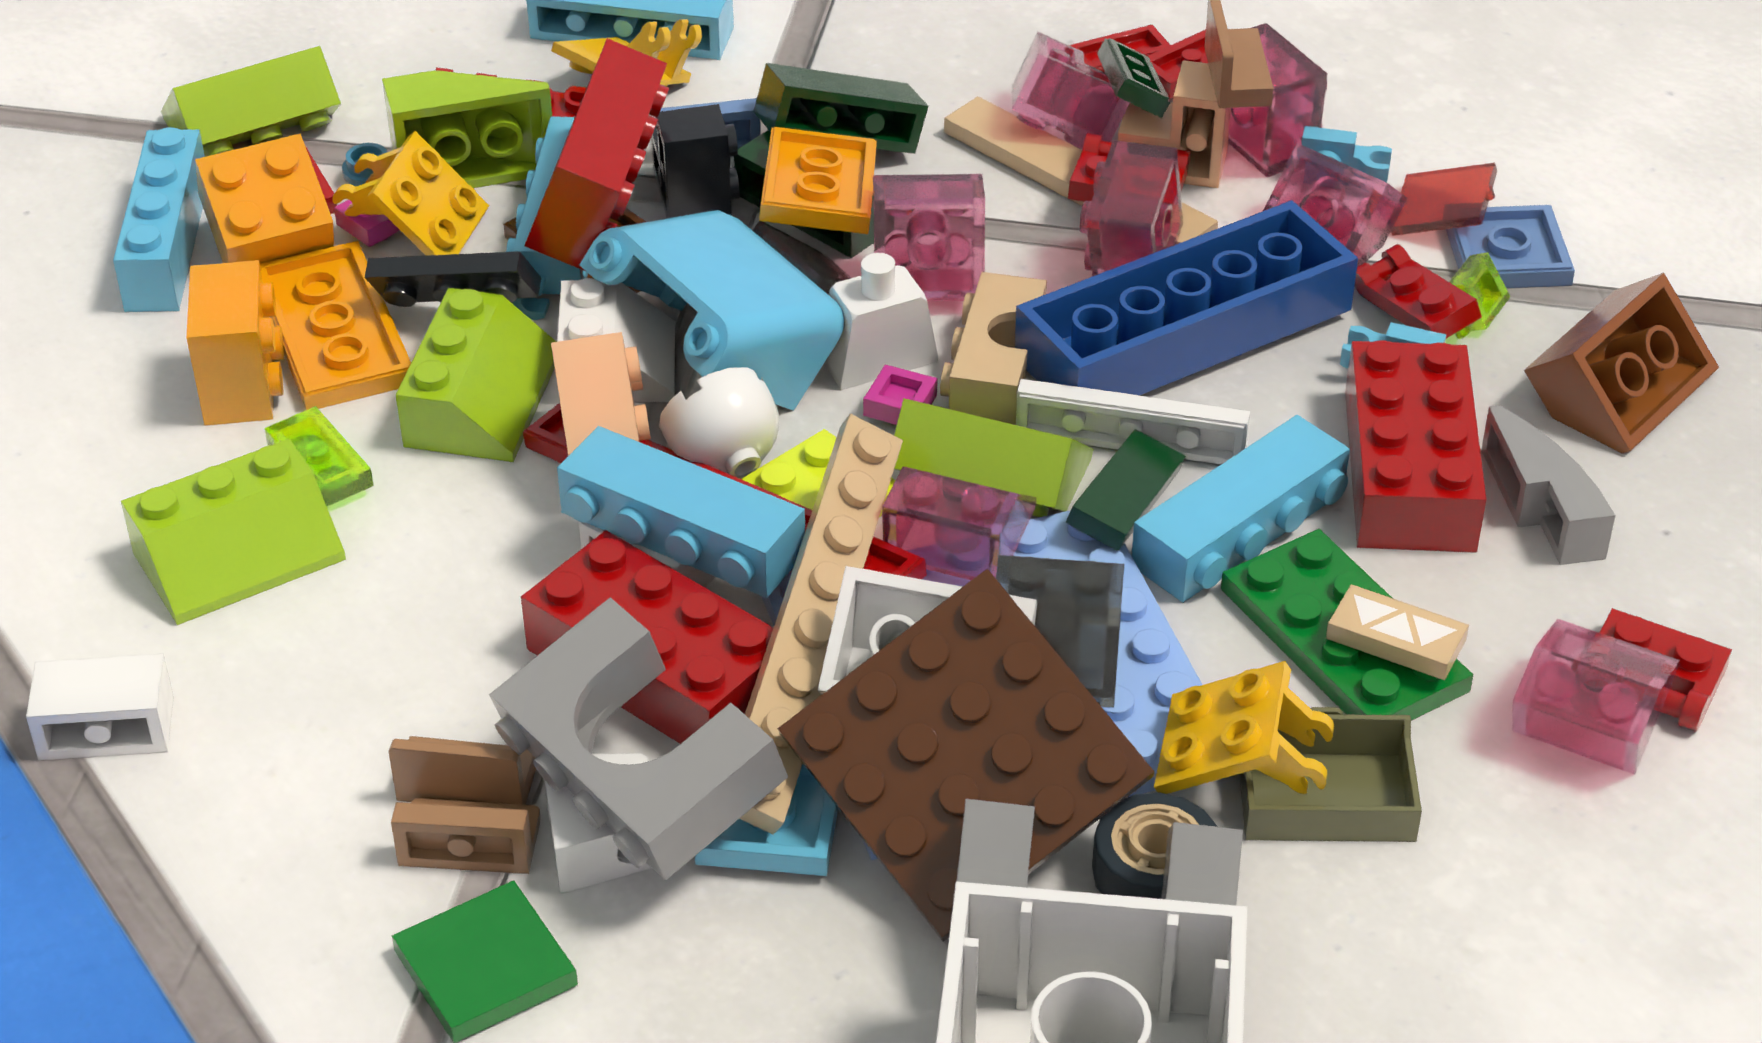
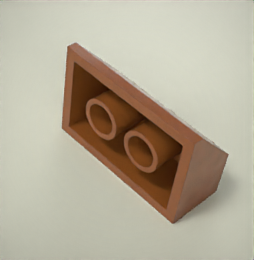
M1661 273L1614 290L1524 369V372L1553 419L1622 454L1631 451L1707 380L1719 366L1665 273Z

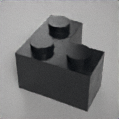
M719 104L660 111L651 137L653 169L666 218L715 210L732 216L731 200L740 198L737 171L735 167L730 168V157L738 155L734 124L725 125Z

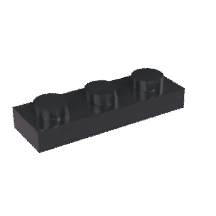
M520 251L368 258L364 277L387 303L398 307H411L416 302H441L448 288L472 289L478 292L501 294L511 303L516 301L517 298H538L542 279Z

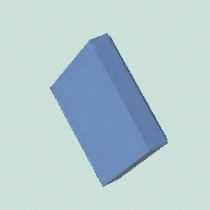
M1551 205L1446 209L1444 226L1465 290L1572 286L1575 269Z

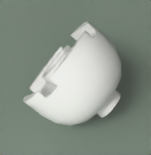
M727 368L698 379L701 390L695 392L689 398L685 399L681 391L676 394L662 411L659 428L670 449L678 456L692 462L704 463L740 479L757 470L761 465V461L772 449L779 431V413L763 378L761 377V380H759L754 370L750 368Z

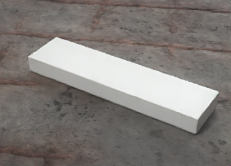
M1026 379L1020 380L1017 390L1016 425L1072 438L1088 446L1118 450L1136 429L1186 456V460L1221 465L1247 448L1250 411Z

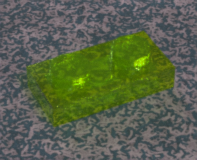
M316 406L264 428L267 445H273L286 439L292 441L312 470L326 506H330L374 486L371 468Z

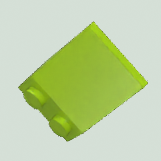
M437 70L382 78L392 150L400 148L407 137L416 131L473 188L526 180L528 171L536 169V142L539 137H545L550 116H552L548 82Z

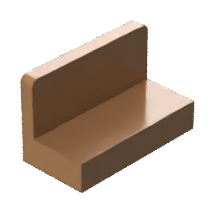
M1208 0L1204 48L1218 107L1272 106L1274 88L1258 28L1228 29L1221 0Z
M409 736L408 740L393 739L388 751L397 801L411 802L416 798L526 805L536 771L533 764L535 757L527 749L518 755L508 745Z
M416 798L411 803L396 802L391 819V827L398 866L529 874L541 814L540 808L536 805Z

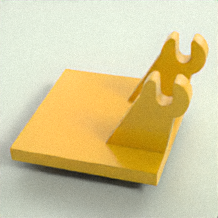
M682 19L674 24L671 31H669L668 27H660L655 40L657 22L654 21L644 24L641 32L630 43L618 37H610L608 39L667 63L660 82L661 85L667 87L669 84L689 83L691 73L682 69L690 50L700 44L702 31L700 25H691L686 37L689 21L688 19ZM607 38L553 42L551 52L570 60L569 66L572 69L592 74Z
M416 131L407 137L400 148L379 156L371 153L363 154L354 166L355 173L359 174L366 168L371 169L374 173L369 176L365 184L357 187L351 184H343L333 195L334 204H338L344 199L352 202L344 212L347 216L385 215L426 256L459 254L489 207L475 189Z
M1286 661L1258 669H1249L1238 675L1201 686L1189 687L1181 692L1172 694L1154 789L1157 793L1169 794L1255 769L1288 785L1292 790L1300 794L1307 793L1308 781L1304 776L1310 777L1319 789H1324L1327 780L1326 767L1315 759L1305 758L1280 735L1278 730L1296 738L1306 746L1313 747L1315 734L1312 729L1318 730L1324 740L1330 742L1333 738L1334 722L1327 714L1313 711L1288 688L1291 668Z

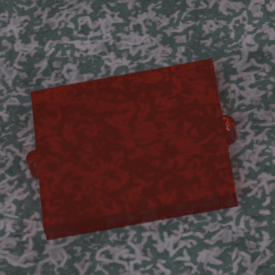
M1495 162L1406 174L1400 196L1393 200L1395 211L1389 227L1392 236L1482 225L1488 203L1495 198L1493 185L1498 172Z

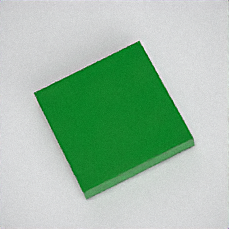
M514 880L392 935L395 953L453 1043H457L578 985L575 967Z

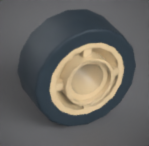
M1165 793L1136 794L1128 797L1100 818L1096 828L1092 857L1095 886L1101 894L1162 899L1167 835L1173 822L1218 826L1204 809L1183 797Z

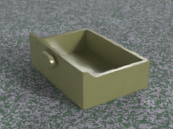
M1311 707L1313 711L1327 714L1334 722L1333 738L1330 742L1325 741L1318 730L1312 729L1315 734L1313 747L1306 746L1296 738L1278 730L1280 735L1305 758L1315 759L1326 767L1327 780L1324 789H1319L1313 780L1306 776L1304 777L1308 781L1307 793L1300 794L1292 790L1288 785L1256 769L1239 774L1246 840L1417 842L1422 808L1411 742L1410 715H1343L1342 710L1336 707Z

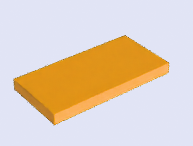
M358 241L260 263L263 283L273 282L275 290L276 316L269 317L273 319L274 326H281L284 355L306 412L397 390L411 364L383 297L364 278L367 260Z

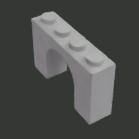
M610 597L489 694L501 717L494 725L502 739L518 755L527 749L535 757L533 760L535 768L555 791L559 792L566 786L575 795L572 798L573 803L594 828L599 829L606 824L616 833L612 836L615 844L635 867L639 868L646 862L666 881L786 780L788 775L774 740L732 703L728 704L674 750L657 759L638 764H615L592 755L595 738L610 715L666 670L650 632Z
M966 799L957 882L1028 888V868L1035 806ZM1173 822L1167 835L1162 899L1236 905L1243 830Z

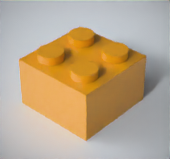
M301 134L195 159L198 195L223 263L259 260V263H264L334 246L333 219Z
M259 260L190 266L186 338L204 426L273 420L274 396H283L284 394L281 363L275 362V360L284 359L281 326H274L273 319L269 318V316H276L275 290L273 282L263 283Z

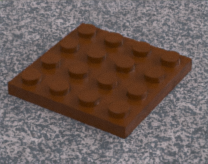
M988 569L977 575L778 728L785 742L943 942L950 935L966 799L1035 806L1028 868L1029 875L1154 777V770Z

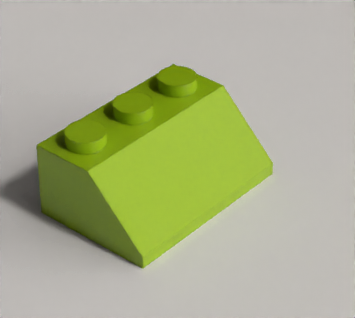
M316 46L172 88L161 113L168 127L180 130L200 129L204 155L206 157L234 150L233 144L250 139L253 145L279 139L283 136L281 130L300 125L302 131L322 127L331 122L329 116L334 114L341 101L320 46Z
M448 288L396 393L403 447L514 462L524 440L523 431L530 426L555 369L551 343L556 341L501 294L478 292L472 289Z
M903 398L894 436L902 439L903 442L894 469L904 472L901 483L935 491L937 482L941 481L959 486L956 497L991 505L994 494L1014 499L1012 511L1035 517H1043L1048 515L1049 508L1063 512L1067 511L1090 464L1094 449L1072 438Z
M290 439L264 446L254 452L216 466L208 467L200 472L121 500L133 554L177 625L346 560L344 548L315 476Z

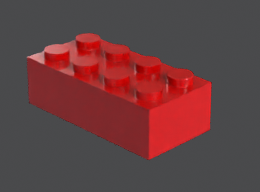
M606 39L524 245L525 247L585 271L579 264L600 233L617 227V224L609 221V218L618 221L619 216L623 215L635 186L632 182H635L647 152L645 150L658 121L657 117L669 91V87L660 84L667 63L611 39Z
M1385 340L1374 342L1352 341L1345 399L1357 548L1477 552L1486 506V492L1467 345H1453L1441 342L1432 344L1398 343Z
M607 530L521 596L527 650L537 656L610 597L650 632L666 670L624 703L621 708L679 744L683 743L730 703L745 714L774 628Z

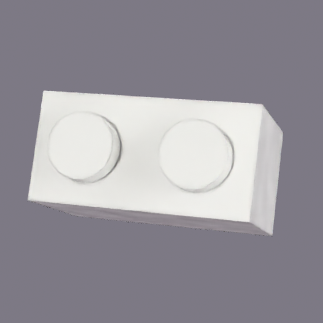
M164 653L35 661L26 719L38 761L168 752L174 696Z

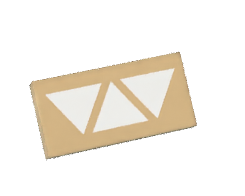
M1351 584L1328 622L1326 639L1445 680L1467 640L1469 625Z

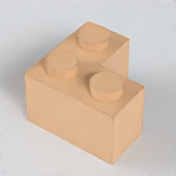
M1183 60L1173 96V103L1169 104L1162 118L1127 102L1118 132V144L1172 154L1174 149L1190 151L1189 168L1184 184L1219 188L1227 154L1231 108L1218 107L1208 63Z
M622 332L551 343L568 456L598 426L638 442L651 439L646 404L635 406L632 391L644 390L637 347L625 348Z

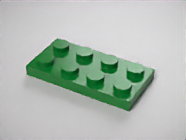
M1316 529L1222 572L1221 590L1346 715H1410L1412 721L1471 691L1474 674L1458 659L1455 660L1446 679L1442 680L1326 639L1328 622L1351 584L1390 598L1392 597L1320 529Z

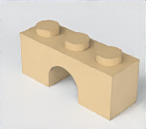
M981 272L975 293L967 292L964 298L962 325L965 327H956L954 330L951 347V360H954V363L945 362L942 370L940 395L949 397V409L1016 425L1017 390L1020 380L1026 379L1027 350L1015 348L1016 306L1046 295L1047 280Z

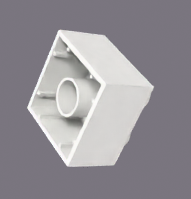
M956 882L936 1043H1243L1247 906Z

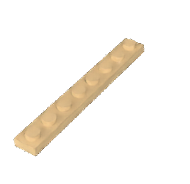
M851 413L840 426L745 715L774 740L788 778L739 819L773 835L784 824L803 764L782 738L778 728L821 696L818 692V686L845 566L864 568L903 442L902 439Z

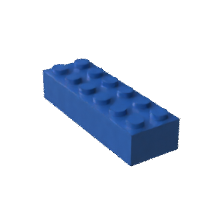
M1291 200L1017 305L1015 348L1027 350V372L1036 381L1142 395L1350 311L1352 309L1358 257Z

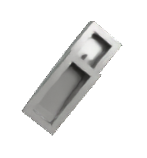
M1501 405L1489 406L1481 451L1517 527L1541 525L1560 565L1606 559L1616 515L1600 489L1573 458L1529 422Z

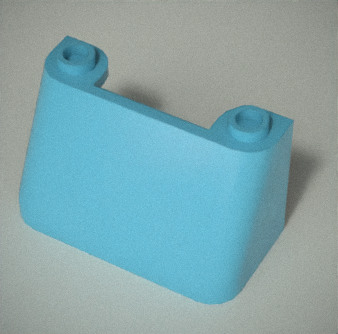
M719 210L607 229L594 240L579 264L594 279L604 284L618 285L623 283L631 288L656 296L666 305L681 311L688 303L698 312L684 337L683 350L689 365L702 377L727 368H750L755 371L759 380H761V377L763 378L775 404L793 411L837 344L844 328L843 310L832 297L742 221Z

